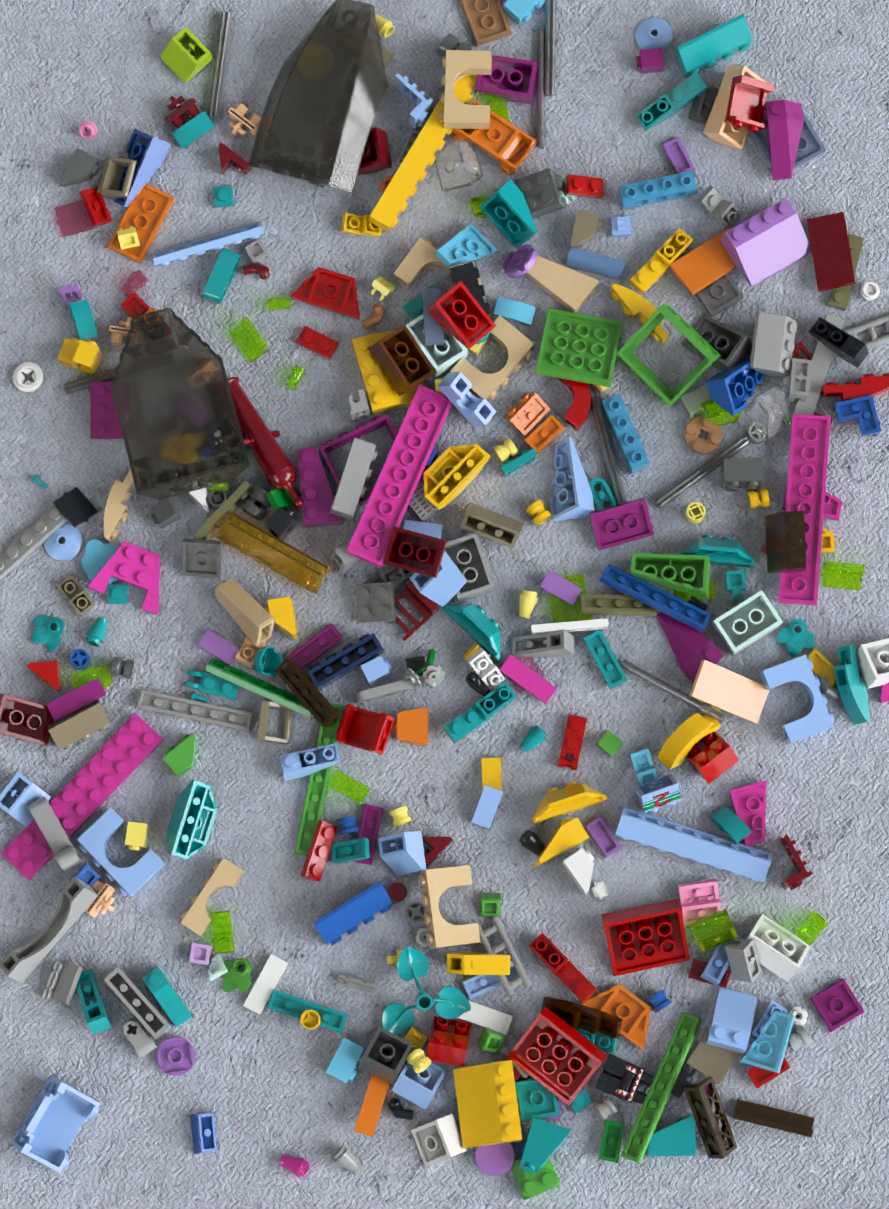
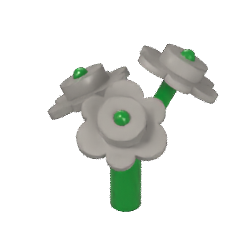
M428 650L426 663L415 673L411 668L404 670L406 674L405 679L410 685L420 686L421 683H425L426 687L433 688V686H437V683L443 682L440 679L445 676V672L440 665H433L436 654L435 650ZM422 671H424L425 681H420L418 677Z

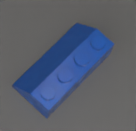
M379 881L313 923L327 945L329 943L334 945L342 940L341 936L345 933L350 935L357 931V926L364 922L366 925L375 919L374 915L377 913L384 914L392 909L390 905L393 902Z

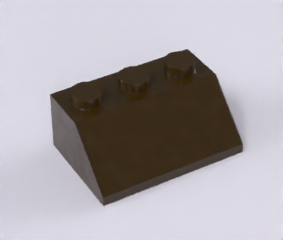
M787 511L765 516L767 573L806 572L804 511Z

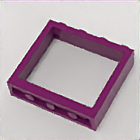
M388 415L376 416L372 419V422L368 424L361 423L355 427L356 430L350 433L345 431L338 435L339 438L333 441L329 439L321 444L319 451L337 487L340 477L328 453L351 443L354 438L359 439L384 426L394 442L397 433ZM373 488L365 491L363 498H359V505L362 506L368 502Z

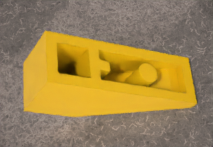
M569 817L560 822L561 826L554 832L535 861V868L589 838L578 817L573 820Z

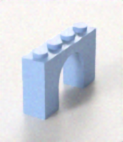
M806 654L760 672L766 690L787 682H795L802 685L809 693L810 707L807 713L800 719L781 726L787 744L834 727V717L826 708V697L819 690V679L816 675L814 676L812 661L809 657L807 658Z
M109 808L77 839L80 842L78 847L85 854L89 852L93 856L91 860L98 868L103 866L106 869L105 875L112 882L116 880L120 884L118 889L125 896L129 894L133 897L166 864L150 849L133 866L119 868L112 865L106 854L107 843L126 822L113 808Z

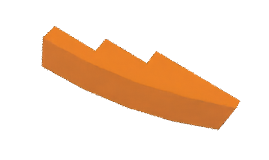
M371 1075L354 1129L355 1132L373 1137L390 1083Z

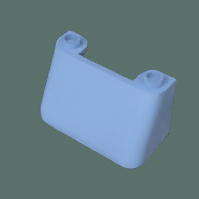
M51 1076L13 1139V1145L22 1153L61 1173L62 1169H65L69 1163L67 1149L85 1118L90 1119L97 1115L100 1103L55 1076Z

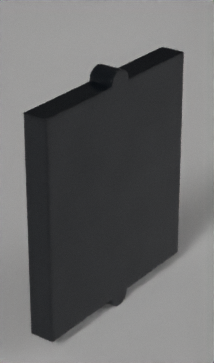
M78 487L68 493L64 492L62 497L53 502L74 528L83 522H87L89 518L98 513L97 509Z

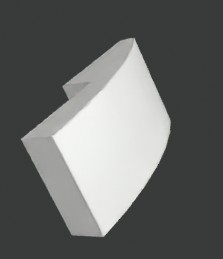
M482 648L466 659L490 691L505 680L500 670Z

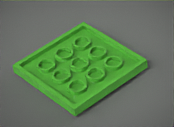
M548 308L535 374L611 387L623 322Z

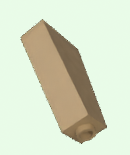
M537 256L532 268L523 274L574 313L579 311L599 286L597 279L540 256Z
M233 578L218 583L215 597L254 645L258 646L271 638L275 619Z

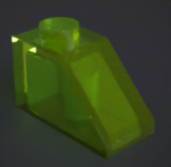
M713 400L701 402L700 404L707 420L718 426L737 423L743 411L741 410L737 414L731 415Z

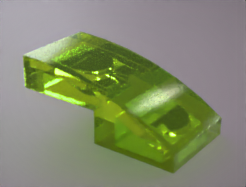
M484 93L486 104L490 105V110L510 122L505 99Z

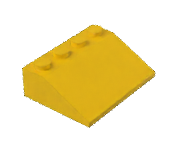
M395 330L352 339V345L373 416L409 406L418 388L416 386L399 397L368 350L377 341Z
M512 1060L453 1069L463 1149L522 1141Z

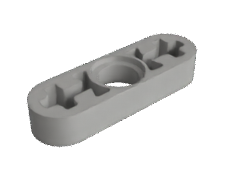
M401 680L355 693L357 703H364L408 691L411 687L406 680Z

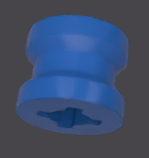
M76 649L70 655V662L76 669L83 670L89 666L90 656L85 650Z
M356 816L337 820L341 827L340 835L359 832V828L355 823L357 821Z
M663 989L647 1000L649 1004L653 1005L655 1013L671 1003V1000L665 997Z

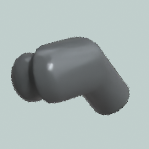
M826 676L819 678L820 688L825 697L833 701L838 700L840 697L838 689L829 685Z

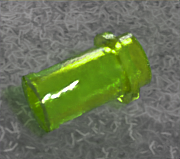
M271 297V299H267L268 310H272V312L278 309H291L290 297Z
M298 365L291 369L293 372L285 385L295 391L302 377L306 375V370Z

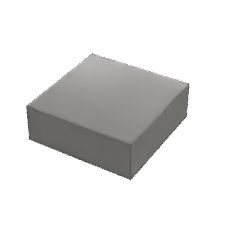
M260 238L243 247L252 263H257L269 255Z

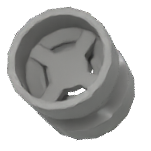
M801 1025L795 1029V1032L790 1033L788 1045L793 1052L798 1050L801 1044L807 1045L811 1042Z

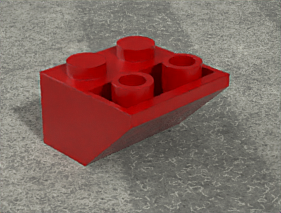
M715 731L700 739L686 756L689 763L708 784L739 761L731 746Z
M434 1016L426 1057H429L431 1061L464 1067L472 1023Z

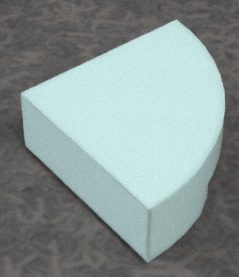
M218 953L212 958L207 972L208 978L211 981L228 972L221 955Z

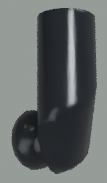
M471 672L466 676V682L472 689L484 697L490 693V689L482 683L478 674Z
M396 1097L390 1099L388 1107L395 1118L413 1120L414 1110L404 1109L400 1100Z

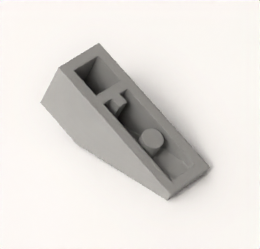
M565 630L512 638V656L559 657L574 654V636Z

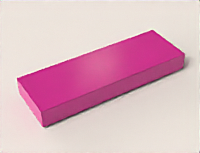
M512 655L508 657L499 669L545 705L557 690L555 686Z

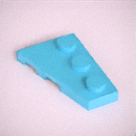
M470 224L438 249L434 255L449 268L493 255L497 249Z
M775 1010L741 1062L779 1073L795 1016Z

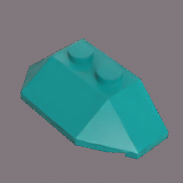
M703 535L702 538L699 537L679 554L709 556L711 565L753 568L755 565V560L732 537L714 539V536Z
M446 604L443 606V610L498 663L500 660L499 624L492 618L489 620L485 616L486 612L479 605L476 607L473 604Z
M192 780L178 796L166 833L170 855L188 860L206 847L217 812L216 802L210 785Z

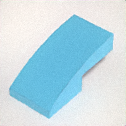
M498 296L492 315L497 317L500 315L505 320H513L530 326L536 307Z
M648 747L629 752L639 785L658 779Z

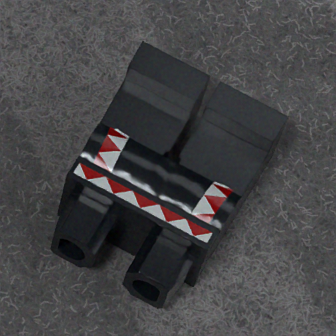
M609 1053L603 1071L620 1078L617 1079L601 1072L595 1089L630 1103L633 1101L643 1104L647 1094L638 1091V1086L641 1083L650 1087L654 1077L646 1073L645 1069Z

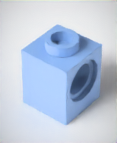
M382 656L360 666L369 685L389 676V670L392 669L387 658L383 660Z

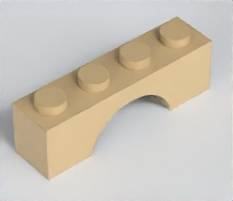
M225 858L222 861L218 860L213 867L215 872L211 877L207 876L202 884L203 890L200 894L198 892L195 894L191 901L193 905L189 910L186 909L180 917L182 925L201 937L212 922L207 912V902L210 895L219 888H234L244 873L242 869Z

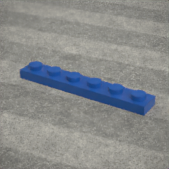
M608 564L600 578V582L701 632L704 631L711 619L712 614L611 564Z

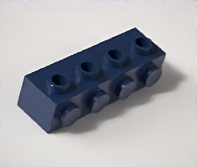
M365 634L354 645L350 643L342 648V652L338 654L333 653L323 663L319 664L318 662L312 665L307 674L317 689H323L384 653L375 634Z

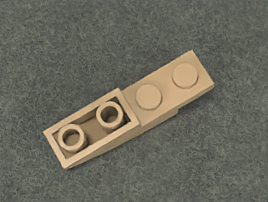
M131 467L123 483L115 480L107 499L104 512V537L109 543L112 539L115 540L117 538L121 522L125 523L129 516L128 508L123 504L129 501L132 495L130 493L133 486L136 487L141 479L139 470Z

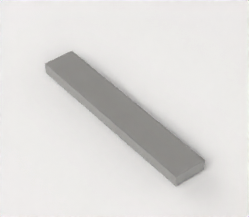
M826 314L824 319L841 330L845 320L830 314ZM817 340L811 357L809 396L806 397L804 402H801L800 398L797 399L792 416L793 414L813 415L834 354L832 350L819 340Z
M144 689L140 690L137 703L138 709L250 732L254 713Z

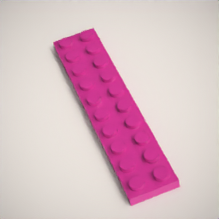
M419 384L346 553L379 568L382 567L393 527L400 526L452 406V402L445 395Z
M793 414L785 512L804 511L806 572L780 573L778 603L817 606L831 416Z
M136 713L49 803L69 839L163 741ZM35 819L1 853L29 881L55 855Z

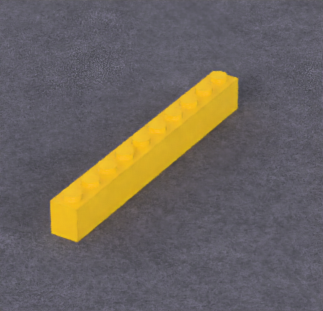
M467 75L457 81L453 93L460 102L469 105L473 98L471 93L476 88L478 75ZM441 98L369 217L368 221L386 232L390 228L394 229L399 221L397 216L400 212L404 213L409 204L406 201L409 196L413 198L418 189L415 186L418 181L422 182L427 174L425 172L427 166L431 167L436 160V156H434L436 151L442 150L446 143L444 141L445 136H450L453 129L444 128V122H440V113L444 111V104H441Z

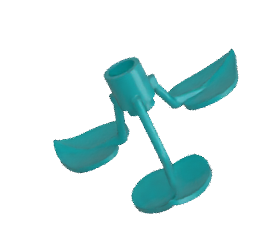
M409 946L398 957L397 972L404 981L415 980L419 991L415 998L416 1005L406 1008L399 1002L387 1005L382 1013V1028L395 1035L401 1034L409 1030L414 1024L415 1016L409 1011L410 1009L420 1008L421 1010H428L436 1001V1012L444 1019L457 1018L463 1013L470 1011L471 1006L467 997L459 989L452 986L441 988L438 994L439 998L432 999L429 993L424 992L417 977H423L427 974L429 961L422 952Z

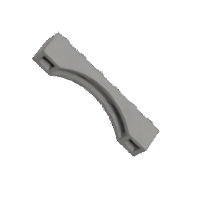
M74 877L63 889L58 908L48 924L31 940L12 949L0 962V968L5 974L22 984L97 898L96 892L87 883Z

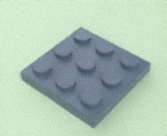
M804 112V123L793 170L827 151ZM766 129L759 130V132L749 131L771 168Z

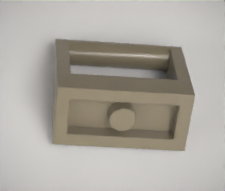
M106 157L97 193L110 199L127 198L137 161ZM124 167H128L122 191H118Z
M262 701L258 741L289 744L293 710L276 702ZM270 708L285 709L282 738L267 736Z

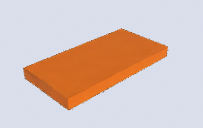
M145 184L128 205L107 248L142 264L175 197ZM130 226L135 227L140 246L121 250L117 231L120 228L124 230L130 228Z
M731 226L670 264V269L691 296L737 267L720 242L724 233L732 229Z

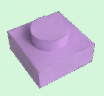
M192 943L189 962L209 966L212 946Z

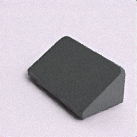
M707 83L705 84L708 89L693 99L694 101L688 119L706 124L719 91V89Z

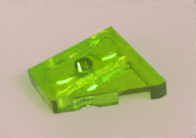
M108 664L70 675L74 690L96 678H99L104 690L113 683Z

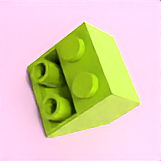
M187 27L183 28L171 39L160 56V59L184 84L213 60L211 52Z

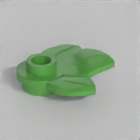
M245 958L237 959L235 962L225 961L224 964L228 972L221 975L225 977L223 991L232 992L239 988L240 991L245 992L251 984L249 975L252 970L251 963ZM244 965L245 970L241 972L240 967Z

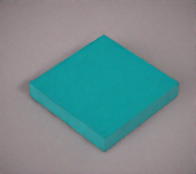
M531 1079L515 1082L521 1122L529 1121L533 1118L541 1119L560 1115L557 1096L537 1080Z

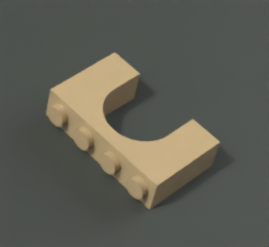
M446 50V56H442V68H445V75L442 74V86H445V93H441V104H444V111L440 113V122H444V128L490 129V105L464 104L455 97L453 90L457 81L464 76L491 75V51Z
M419 238L393 274L394 279L409 289L421 272L429 267H442L450 273V268L463 264L447 268L434 255L437 251L434 248L435 245L427 239ZM477 278L479 285H481L480 278Z
M500 315L494 321L496 327L490 331L489 335L502 345L507 352L508 361L504 368L492 374L483 373L462 357L450 371V373L461 372L472 384L469 392L477 398H485L486 401L490 402L497 396L498 393L496 391L500 386L504 388L510 380L508 377L520 370L522 361L525 358L528 360L535 352L533 350L534 343Z
M470 865L421 871L418 881L423 892L421 902L425 907L424 923L428 929L426 940L427 944L430 945V949L480 943L478 923L450 924L443 919L438 908L439 898L447 888L465 887L472 884Z

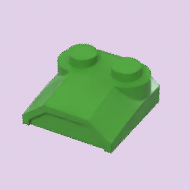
M520 1159L515 1160L511 1167L524 1200L561 1184L550 1159L538 1173H528L519 1168Z

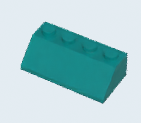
M744 14L677 47L675 61L685 78L692 76L696 72L700 74L701 70L714 67L718 61L722 59L726 61L733 57L734 53L738 51L744 52L750 48L752 36Z

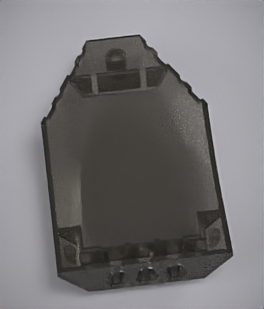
M335 0L286 58L272 86L261 117L249 161L252 168L353 193L372 124L385 91L389 87L386 80L385 63L382 58L383 53L378 36L374 5L355 0Z
M171 308L133 317L131 329L127 333V341L122 349L119 358L120 362L116 367V375L110 388L137 495L161 500L235 480L250 463L222 357L216 354L206 342H203L201 337L190 329L180 317H177Z

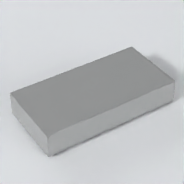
M65 961L52 999L70 1005L83 967Z

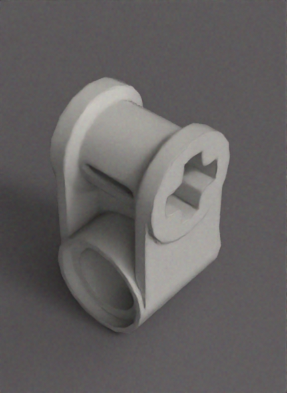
M129 1021L124 1025V1034L140 1058H143L157 1048L154 1040L138 1021ZM130 1024L138 1027L136 1034L128 1032Z

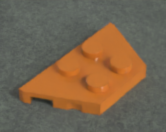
M618 984L587 1000L584 1004L582 1003L584 1006L623 1019L620 1034L640 1049H644L651 1007L633 993Z

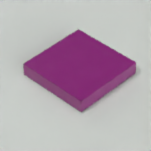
M844 978L810 998L830 1032L864 1012Z

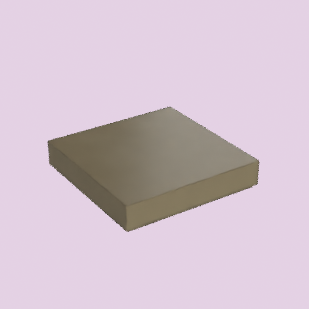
M707 1030L686 1063L704 1076L713 1077L714 1083L719 1085L740 1053L706 1044L709 1032Z

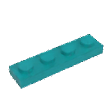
M275 989L268 1005L269 1009L298 1019L301 1018L303 1012L314 1010L321 1017L319 1026L342 1033L348 1014Z

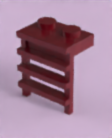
M411 580L406 584V588L395 598V605L415 625L410 630L396 616L395 621L407 633L402 638L404 641L438 612L437 603L421 594ZM402 597L424 617L420 622L401 605L399 600Z
M786 834L780 840L798 873L781 883L784 889L790 888V890L801 886L803 884L802 880L810 877L812 872L806 871L804 867L807 864L806 860L801 861L799 857L801 851L798 850L796 852L793 846L796 843L795 840L791 841Z

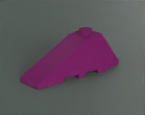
M788 100L767 101L764 114L767 125L766 131L773 181L791 179L804 123L802 104Z
M662 612L657 614L659 623L670 643L681 671L693 683L702 660L717 664L723 659L724 655L701 631Z

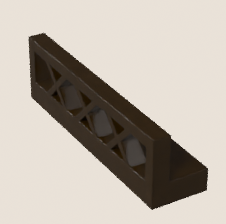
M287 657L275 669V672L322 727L333 726L337 722L335 717L339 713L293 659Z
M707 1077L700 1084H688L684 1087L708 1157L724 1159L737 1148L713 1077ZM707 1085H708V1087H709V1094H708V1095H707V1093H706V1091H705V1087H706ZM713 1103L715 1104V1107H716V1108H715V1113H713V1110H712V1105H713ZM719 1120L721 1121V1124H722L721 1131L719 1130V1127H718ZM725 1138H727L729 1143L727 1148L725 1147Z
M737 1099L733 1119L812 1137L813 1117Z

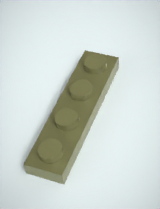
M848 234L854 273H856L864 238ZM852 285L831 289L827 306L846 311Z
M244 481L193 535L194 539L209 540L212 536L211 532L224 524V518L228 514L232 515L238 509L239 502L241 500L245 501L250 496L251 485Z
M580 594L579 597L581 615L657 616L658 613L656 609L628 595Z

